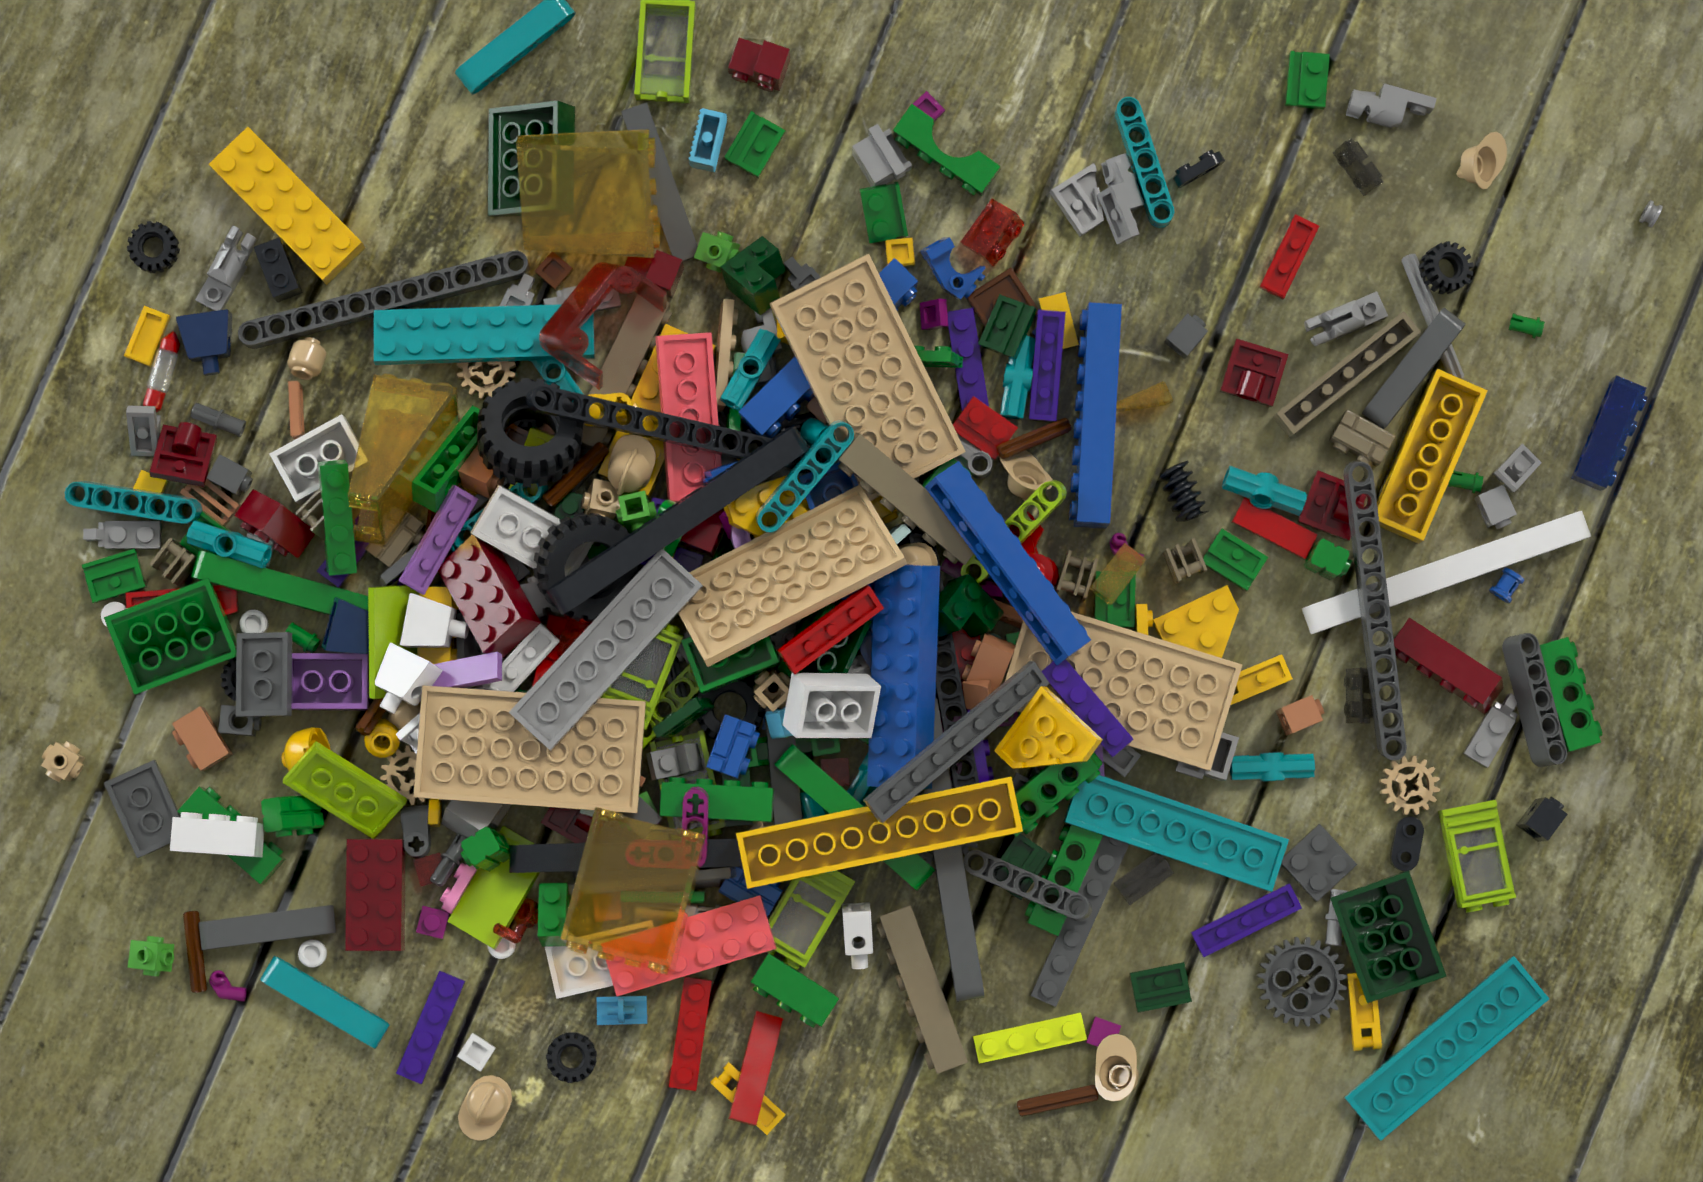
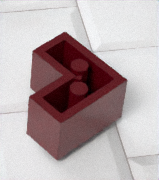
M739 37L728 66V73L732 74V78L736 81L747 83L749 80L757 83V87L764 91L773 92V89L780 91L790 64V49L766 40L760 45Z
M632 245L621 272V278L625 280L624 284L630 288L640 290L643 287L650 290L651 295L665 300L666 296L673 299L684 271L683 260L659 250L653 253Z
M252 489L234 515L242 522L240 525L242 529L253 536H257L266 543L272 541L274 543L272 548L284 557L289 553L299 558L315 535L310 530L311 527L290 510Z
M724 508L683 534L680 539L682 546L713 557L724 530L719 517L725 511Z

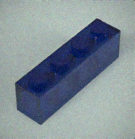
M1617 375L1610 380L1571 479L1599 491H1603L1607 486L1611 487L1617 476V471H1614L1617 461L1621 462L1628 448L1624 446L1627 436L1631 437L1637 427L1638 422L1634 420L1638 411L1641 412L1647 402L1648 397L1644 395L1646 387Z

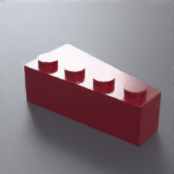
M1410 617L1394 639L1395 655L1398 660L1405 664L1409 661L1417 667L1416 671L1428 679L1432 677L1439 682V686L1451 694H1456L1467 705L1479 710L1484 715L1504 688L1501 676Z

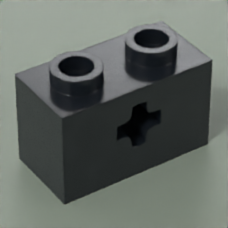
M279 237L254 247L272 297L277 303L303 293L285 245Z
M1538 798L1534 800L1516 826L1537 842L1548 841L1568 814L1562 810L1564 805L1555 798Z

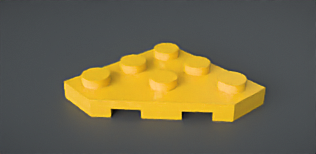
M786 476L757 485L725 506L724 510L728 516L729 524L754 535V538L767 533L757 524L756 513ZM790 490L783 491L779 498L780 503L790 504L794 500V493ZM806 497L784 523L810 511ZM774 512L763 514L762 524L766 526L773 525L776 521V514Z
M1228 585L1153 619V623L1161 640L1222 658L1239 608Z
M1041 686L994 752L1012 769L1086 762L1103 739L1045 686Z

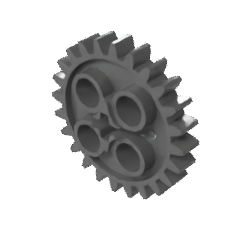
M1294 937L1293 945H1290L1288 940L1285 939L1283 940V949L1274 945L1273 948L1276 954H1265L1269 960L1268 964H1259L1265 969V973L1257 974V977L1264 979V983L1257 985V988L1265 989V993L1259 998L1269 1000L1265 1009L1268 1010L1274 1007V1018L1284 1014L1283 1023H1287L1290 1018H1293L1294 1026L1298 1027L1300 1020L1303 1019L1305 1026L1308 1027L1310 1026V1019L1313 1018L1317 1024H1320V1015L1322 1014L1326 1018H1330L1328 1009L1338 1010L1339 1008L1334 1003L1335 1000H1344L1338 994L1339 990L1347 989L1346 986L1340 984V980L1347 978V975L1339 974L1338 970L1344 967V964H1335L1334 961L1339 955L1333 954L1329 956L1330 946L1320 949V940H1316L1312 946L1310 937H1305L1303 944L1300 943L1298 937ZM1303 954L1308 955L1311 959V965L1306 970L1300 969L1297 962L1298 958ZM1317 966L1322 967L1321 971L1305 981L1306 988L1299 986L1285 998L1282 997L1284 991L1298 983V975L1305 977ZM1280 971H1285L1289 975V982L1284 987H1280L1276 983L1275 978ZM1320 976L1324 977L1328 982V987L1323 992H1318L1314 987L1315 980ZM1298 993L1303 994L1306 998V1004L1301 1009H1296L1292 1003L1293 997Z

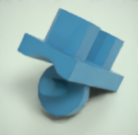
M647 996L596 997L597 1025L647 1024Z

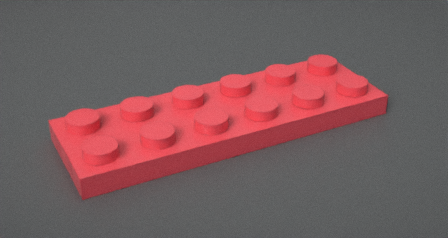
M712 332L655 336L661 413L719 426ZM673 422L669 427V432L676 438L680 433V428ZM698 429L696 432V439L699 443L703 444L706 440V433L702 429ZM663 442L667 496L669 500H681L703 485L705 471L722 466L720 454Z
M761 895L601 943L616 996L777 949Z

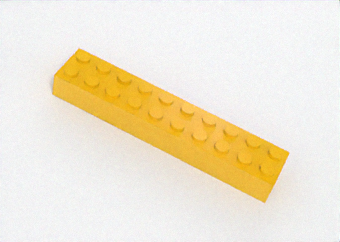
M1006 777L914 796L883 823L879 822L868 806L740 832L736 833L746 885L747 889L1020 833L1023 832L1012 777Z

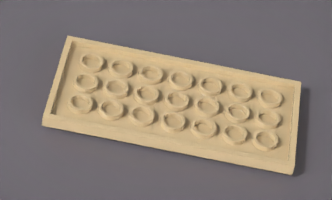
M869 254L769 303L829 425L837 420L845 421L853 428L854 434L857 432L864 436L913 479L966 452ZM840 426L834 430L833 434L837 441H842L847 437L848 431L846 427ZM854 474V476H855V478H856V480H857V482H858V484H859V483L861 482V479H859V478ZM864 490L870 501L880 496L875 491L869 494Z
M858 485L782 524L778 530L767 532L689 572L703 587L678 614L705 664L709 667L905 566L907 562L863 488Z
M1071 612L1079 624L1086 629L1091 641L1066 660L1133 737L1134 740L1127 746L1211 771L1242 664ZM1024 621L1005 681L1029 661H1034L1041 671L1053 662ZM1048 684L1046 687L1050 691H1052L1066 706H1068L1062 700V698L1056 693V691L1051 687V685ZM1030 700L1025 705H1023L1019 710H1017V712L1022 713V711L1028 705Z
M422 685L413 797L638 813L646 701L599 698L550 751L509 713L526 693Z

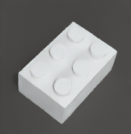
M342 414L269 454L292 497L299 505L305 503L320 488L317 462L346 460L349 478L372 466L347 419Z
M792 673L783 726L795 738H872L881 686L868 674Z
M181 812V817L172 818L170 851L262 857L264 827L263 824L258 823V818L237 816L236 821H230V816L209 814V819H202V814Z

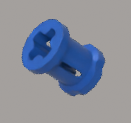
M1504 567L1502 570L1503 575L1495 587L1492 586L1489 591L1500 600L1511 603V596L1518 585L1523 584L1524 578L1513 570Z

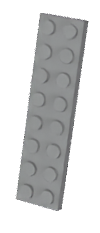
M661 549L509 713L551 751L698 593L703 585L664 549Z

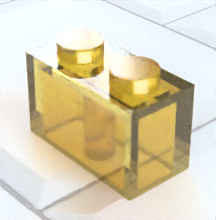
M1124 543L1089 590L1111 606L1146 559Z

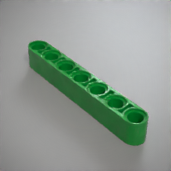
M198 550L191 574L192 578L198 580L209 578L212 584L327 615L331 613L335 597L369 611L368 596L271 569L260 568Z
M793 744L774 764L829 814L864 807ZM918 854L884 861L916 891L936 871Z

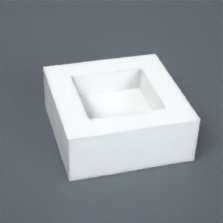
M472 1033L457 1057L481 1072L496 1047Z

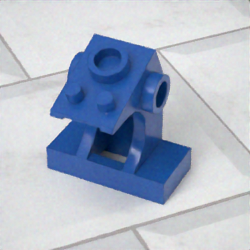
M943 237L920 250L922 257L929 264L941 288L956 299H961L963 296L968 298L977 287L974 282L976 280L982 281L985 278V275L982 274L985 266H979L966 274H960L954 270L950 263V253L955 246L950 237ZM954 278H957L959 281L956 287L953 285Z

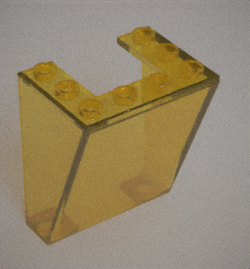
M649 129L520 135L517 137L516 147L524 250L654 258L655 249H660L661 224L660 217H658L657 205H652L651 195H656L657 192L656 178H650V168H655L656 143L655 138H650Z
M391 374L374 375L348 492L349 507L361 509L358 525L354 524L353 528L355 541L385 545L415 504L412 500V481L460 422L457 387H452L448 383H425L417 378L409 380L400 379Z
M595 807L560 939L566 943L568 949L574 952L586 954L587 950L598 952L597 957L613 961L615 956L625 959V965L640 968L641 963L646 964L651 971L664 975L668 974V970L675 972L706 836L681 828L675 830L624 817L621 813Z

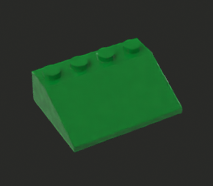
M209 578L104 617L134 695L236 657L237 654L236 637Z

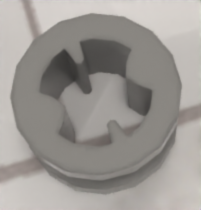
M1652 200L1648 202L1639 219L1640 223L1647 222L1650 228L1657 221L1663 208L1662 205L1655 206Z

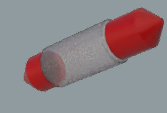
M174 331L162 338L160 347L157 349L142 404L143 406H155L156 413L162 409L178 359L180 342Z

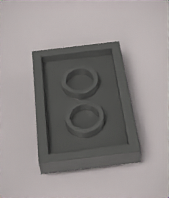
M237 633L236 717L292 716V633Z
M152 760L104 782L137 858H141L170 844L172 818L181 817V815L177 812V806L156 760Z

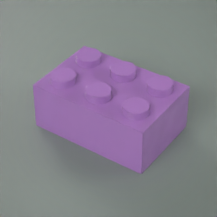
M292 653V710L367 711L371 705V698H369V654Z

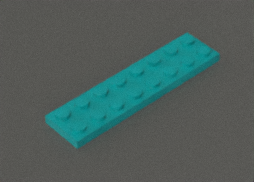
M593 303L374 310L375 365L595 359Z
M1098 775L1089 784L1084 781L1077 786L1080 791L1070 800L1063 822L1270 892L1273 891L1289 839L1101 775Z
M1511 956L1344 1096V1099L1378 1140L1381 1141L1549 1000V997L1514 956Z

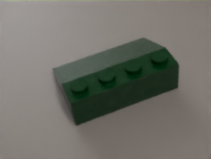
M557 100L490 108L488 216H560L575 214V106Z
M1409 870L1330 898L1367 1003L1447 977Z

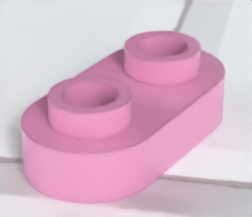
M461 863L454 875L457 881L453 888L447 887L440 898V901L443 903L442 909L450 914L453 913L478 870L473 865L468 866Z

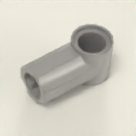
M957 433L966 452L954 459L972 472L974 478H987L992 471L991 457L988 453L979 450ZM977 459H984L988 463V467L984 471L979 472L972 467V464Z

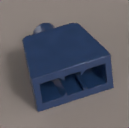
M225 309L176 316L189 360L192 362L202 361L203 375L205 376L219 374L218 359L231 356L232 313Z
M335 597L321 648L332 652L369 654V611Z

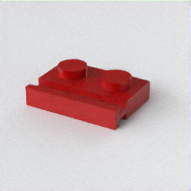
M974 396L971 397L953 423L956 433L981 451L988 453L994 460L999 455L997 446L1009 441L1018 429L1017 426Z

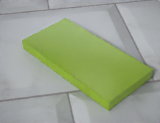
M406 585L368 588L369 698L372 699L384 698L387 693L375 685V679L390 642L417 655V648L400 645L410 593L419 595V592Z
M317 741L314 742L283 778V784L372 839L376 838L407 801L406 797Z
M502 826L500 833L505 836L509 845L534 844L505 826ZM509 859L504 863L500 861V865L490 872L479 868L447 922L496 950L540 872L509 873Z

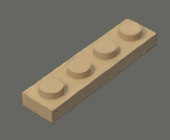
M723 299L719 312L715 360L718 412H722L726 406L720 401V397L727 387L728 378H732L734 363L729 360L730 351L734 352L736 345V335H732V325H737L738 309H734V300Z

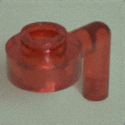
M526 898L514 917L517 923L514 930L497 923L493 927V932L514 944L519 943L526 929L538 923L539 903Z

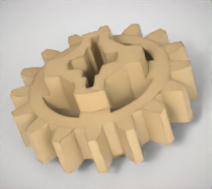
M471 362L457 363V366L463 369L462 372L457 373V377L460 379L465 378L461 386L463 389L470 386L469 395L471 396L479 392L480 400L484 399L485 394L492 397L493 390L500 386L503 388L505 383L509 382V378H516V374L510 371V369L516 367L515 362H476L474 366H470ZM486 364L490 368H494L489 371V376H485L483 372H480L484 370V365ZM500 374H504L502 380L495 385L497 377ZM471 379L481 380L485 388L475 385Z
M407 745L404 753L398 749L395 752L397 755L395 758L392 756L387 757L390 764L389 766H381L387 773L380 776V780L387 781L388 787L409 799L411 805H415L417 798L413 797L414 794H411L415 780L411 779L410 783H407L408 778L399 773V771L410 772L412 768H414V773L416 771L417 754L412 752L411 747ZM410 757L407 764L402 767L396 766L400 760ZM393 775L397 776L401 782L400 790L397 789L393 782ZM419 798L423 803L426 802V798Z
M1403 756L1400 759V764L1394 760L1390 762L1392 770L1386 768L1383 770L1387 778L1379 780V783L1385 785V789H1382L1380 794L1388 795V798L1384 801L1385 804L1394 803L1392 811L1396 812L1402 808L1403 815H1408L1410 809H1412L1414 815L1419 814V807L1426 811L1429 809L1428 801L1436 802L1437 799L1432 794L1433 792H1440V788L1434 786V782L1439 781L1440 778L1432 777L1431 773L1434 772L1435 768L1427 769L1425 767L1427 760L1424 759L1417 763V757L1411 756L1410 762H1407L1406 757ZM1404 767H1413V770L1408 775L1398 772ZM1423 775L1427 781V788L1423 787L1421 779ZM1414 778L1412 785L1415 787V790H1410L1406 793L1407 786L1404 784V781H1410ZM1392 782L1396 784L1398 793L1396 796L1394 795L1392 790ZM1411 796L1422 799L1415 804H1406V801Z

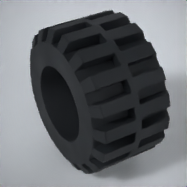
M748 678L706 694L698 692V698H709L713 705L716 699L724 693L733 692L740 695L746 703V714L742 721L756 725V730L761 726L764 718V708L753 697L755 695L753 688L755 684ZM712 709L697 721L703 731L709 737L716 740L722 723L715 717L714 709Z

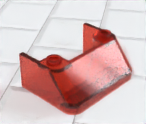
M607 262L597 263L591 268L541 329L539 334L540 345L546 352L598 390L603 387V371L582 357L589 345L587 334L580 329L612 289L621 294H630L635 291L662 312H664L667 305V292L632 267Z

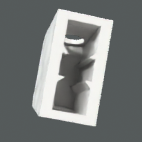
M410 593L400 645L409 648H450L452 636L466 639L469 626L464 621L455 620L457 609Z
M390 642L375 679V685L387 692L380 707L395 714L402 700L413 706L418 705L421 701L422 685L432 686L443 670Z
M870 903L842 904L845 955H851L852 969L868 968L867 954L873 953ZM860 936L863 937V940L855 942L853 938Z

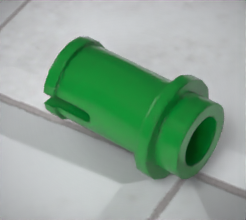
M1513 313L1508 330L1529 334L1535 339L1536 336L1541 337L1545 321H1541L1540 317L1533 319Z
M1453 471L1448 487L1471 490L1475 494V491L1481 492L1484 476H1480L1479 472L1470 474Z
M294 622L285 631L292 633V642L302 647L304 653H314L321 642L317 638L318 635L316 633L312 635Z

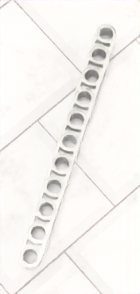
M1575 512L1386 579L1389 606L1398 605L1589 538L1591 534L1583 512ZM1378 582L1366 585V588L1372 591L1377 587ZM1355 589L1302 608L1310 633H1318L1360 618L1358 590ZM1378 603L1373 604L1369 609V614L1380 611V605Z

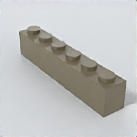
M641 289L639 290L589 395L624 393L632 399L637 388L634 382L638 375L642 376L648 363L645 359L649 351H653L655 348V336H658L661 326L664 327L671 319L670 303ZM583 423L582 446L591 449L596 443L601 442L608 448L613 438V434L610 433L611 429L586 426Z
M1403 311L1279 410L1273 418L1288 437L1291 438L1415 339L1421 331Z
M856 432L851 444L837 459L840 462L837 467L849 477L855 474L861 479L859 485L869 494H872L874 491L882 497L880 503L891 512L895 509L903 515L901 520L911 529L917 526L923 531L924 534L921 537L931 546L935 547L936 544L941 546L945 550L942 555L954 565L957 562L965 565L974 553L929 492L864 436Z
M911 905L879 916L881 922L876 923L881 939L887 937L890 948L886 949L890 964H897L900 974L895 977L900 991L906 990L909 997L905 1005L910 1018L916 1016L919 1026L914 1029L919 1043L925 1042L928 1053L924 1054L929 1070L935 1068L938 1074L968 1063Z

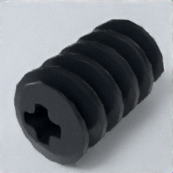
M1188 460L1164 470V473L1158 478L1160 482H1168L1162 488L1163 491L1172 492L1167 497V501L1177 502L1171 508L1172 512H1181L1175 518L1176 522L1190 521L1209 512L1200 510L1206 503L1205 500H1196L1202 493L1201 490L1192 491L1191 489L1197 484V480L1188 481L1187 479L1193 474V471L1183 470L1189 463Z

